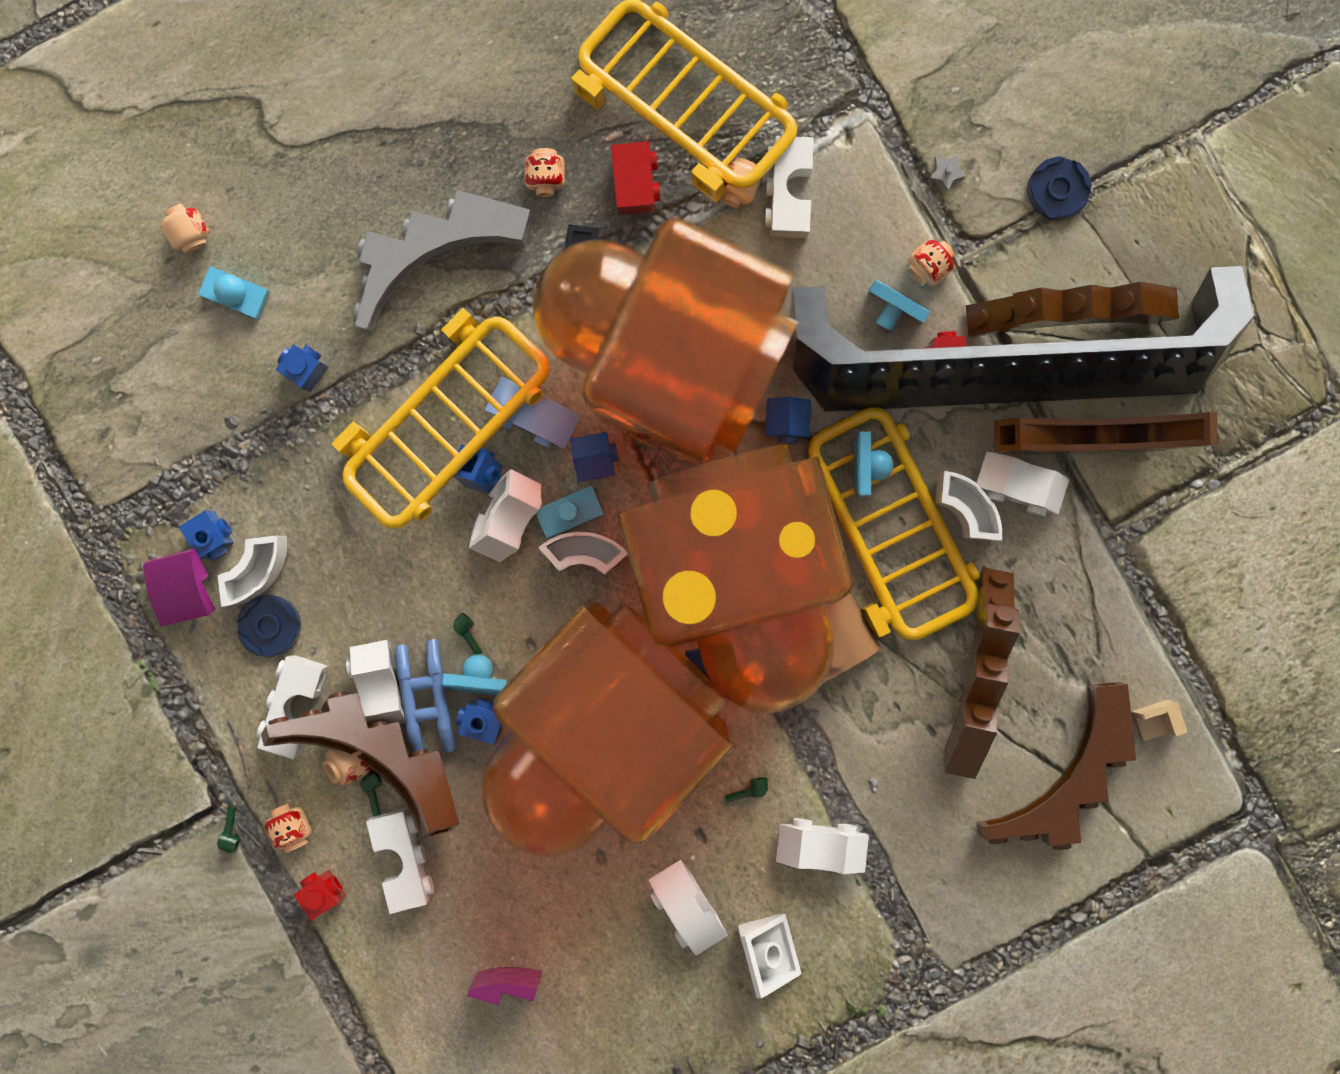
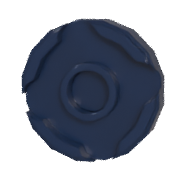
M1057 156L1046 159L1036 167L1028 180L1027 194L1030 204L1038 214L1047 219L1061 221L1073 217L1086 206L1092 184L1089 173L1081 163L1066 159V157Z
M264 595L255 597L244 605L237 619L239 640L248 651L256 656L272 657L284 654L294 646L300 636L301 621L299 613L291 602L281 596Z

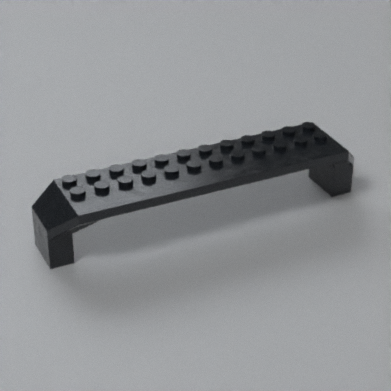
M1243 266L1210 267L1191 304L1197 331L1193 336L863 351L828 325L825 286L792 288L789 329L793 371L825 412L863 410L871 407L892 409L1198 394L1233 350L1254 317Z

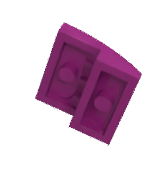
M195 548L151 559L143 563L148 596L160 626L208 616L215 610L202 584V581L208 577V574Z
M497 967L479 971L470 986L467 996L499 1005L503 993L534 1001L542 971L523 967Z

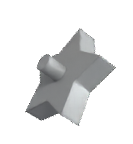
M936 156V170L929 180L941 182L946 191H948L953 181L965 178L966 175L958 168V156L949 160Z

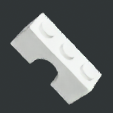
M781 136L775 137L774 144L780 139ZM795 137L793 143L773 165L772 177H767L766 196L772 197L771 208L765 209V227H770V237L807 238L809 235L811 200H799L791 196L787 190V182L794 177H810L813 166L814 137Z
M295 655L286 657L285 661L281 660L275 675L279 679L276 690L270 692L266 702V708L269 709L266 721L263 720L260 723L256 738L260 739L257 748L290 759H295L302 755L305 744L289 743L264 747L261 733L265 726L269 725L268 722L279 717H288V720L295 719L291 712V704L297 695L312 699L320 696L329 666Z
M406 807L382 813L378 816H372L366 823L373 851L393 850L399 854L403 862L401 873L388 876L382 882L389 914L427 905L432 898L431 894H434V885L431 876H426L423 863H426V853L423 845H418L415 834L418 832L412 814H410Z

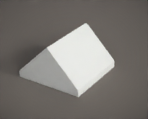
M785 913L738 925L757 998L762 999L801 975Z

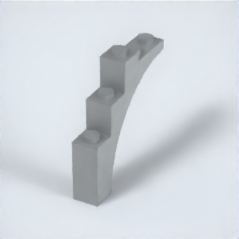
M457 190L455 199L451 198L447 206L446 216L450 217L449 220L412 211L410 219L406 218L403 224L402 237H405L404 241L367 231L366 238L361 239L357 256L360 258L359 262L365 268L370 269L369 273L366 272L363 276L361 290L364 291L361 303L357 302L354 308L353 320L356 321L355 326L361 331L373 334L380 314L393 292L413 271L436 256L455 248L477 243H506L525 247L533 219L531 210Z

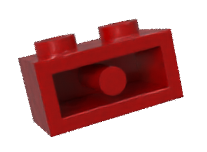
M649 141L611 145L618 215L655 212V202L661 201L659 182L653 183L652 171L658 170L656 151H650Z

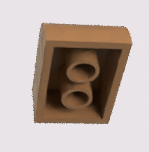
M851 593L842 596L768 637L793 684L801 695L861 663L881 649Z

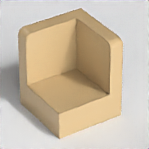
M1167 699L1132 711L1142 740L1147 741L1165 734L1179 736L1188 733L1178 702Z

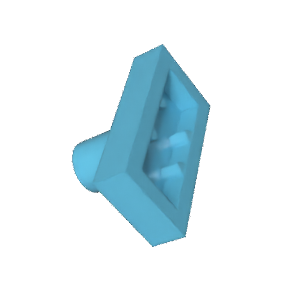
M877 279L874 280L869 289L871 293L887 301L876 323L890 331L893 330L903 312L923 323L930 313L925 307Z
M593 486L540 507V510L536 513L546 539L605 515Z

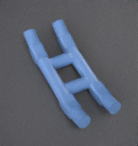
M433 639L426 642L427 665L430 676L412 679L408 646H396L397 677L399 679L406 720V732L412 753L424 749L419 722L437 719L438 731L444 751H454L456 745L451 718L449 717L445 687L442 685L443 670L439 641ZM432 688L435 707L416 710L414 691Z

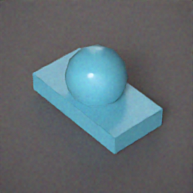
M209 266L198 295L259 320L270 291Z
M860 431L853 437L855 498H867L871 496V479L879 481L889 477L893 470V460L883 450L871 451V432Z
M481 654L472 655L464 662L463 675L443 674L442 685L447 690L506 696L509 691L507 680L491 678L494 672L493 664L487 656Z

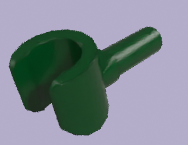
M461 613L454 620V630L460 636H463L475 655L482 654V650L469 632L474 622L465 613Z
M372 770L362 778L360 785L362 790L367 793L374 817L380 815L374 789L382 786V780L379 774Z
M751 778L750 789L725 795L727 803L745 797H763L768 791L767 778Z
M228 807L224 832H222L217 841L218 848L228 853H234L240 842L239 837L231 834L236 807Z

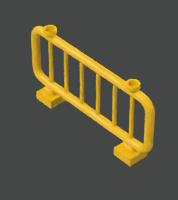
M640 0L622 1L581 45L578 61L580 67L588 75L579 69L572 76L574 92L598 111L606 103L603 90L605 87L695 157L702 164L698 163L691 171L692 185L715 203L724 195V181L736 188H748L755 185L789 148L797 135L795 119L785 110L789 106L786 99L778 93H774L769 98L666 19L669 13L661 3L655 2L650 7ZM635 12L647 20L603 70L591 61L590 55L592 51L627 13ZM653 25L668 36L670 40L628 87L625 88L608 73L647 29ZM677 43L694 58L653 104L649 106L634 95L632 91L667 51ZM700 61L718 76L673 125L655 110ZM724 79L742 94L700 142L696 143L679 128ZM749 98L766 113L724 161L721 162L703 147L743 101ZM771 116L784 126V134L751 172L746 175H738L728 168L729 163Z
M462 308L441 329L458 347L372 436L353 421L332 442V445L341 454L349 458L342 474L343 483L347 490L386 528L397 529L404 527L413 518L418 522L425 520L432 512V508L428 503L525 402L529 406H534L541 400L543 392L539 387L545 382L549 374L548 359L540 349L506 319L492 317L479 324L471 314ZM492 330L502 331L535 362L537 366L536 372L526 383H523L481 343ZM475 347L482 351L520 388L503 407L459 365ZM454 369L498 411L481 430L437 388ZM432 392L476 434L459 453L415 410ZM410 414L454 457L437 476L393 433ZM388 437L432 480L415 499L371 456ZM366 460L409 502V505L399 515H389L356 481V471Z
M871 407L863 409L816 433L808 444V456L812 466L809 467L807 462H804L793 468L792 472L805 497L819 491L818 484H822L882 604L880 608L877 603H871L861 608L874 636L882 637L890 633L888 624L891 623L899 636L906 640L916 641L967 617L975 610L978 605L979 593L974 581L980 579V575L972 562L965 564L904 442L910 439L906 426L903 422L895 424L893 418L883 409ZM869 420H877L882 424L887 436L872 443L871 451L891 442L901 464L893 468L889 477L905 470L915 492L854 522L843 500L854 494V488L840 494L829 472L854 460L853 453L826 466L820 453V447L825 442ZM871 479V486L882 480L876 481ZM919 498L929 520L868 550L857 527ZM933 526L943 548L882 578L871 555ZM947 554L957 576L896 606L885 584ZM961 582L966 592L964 604L917 628H909L904 623L899 613L900 611Z

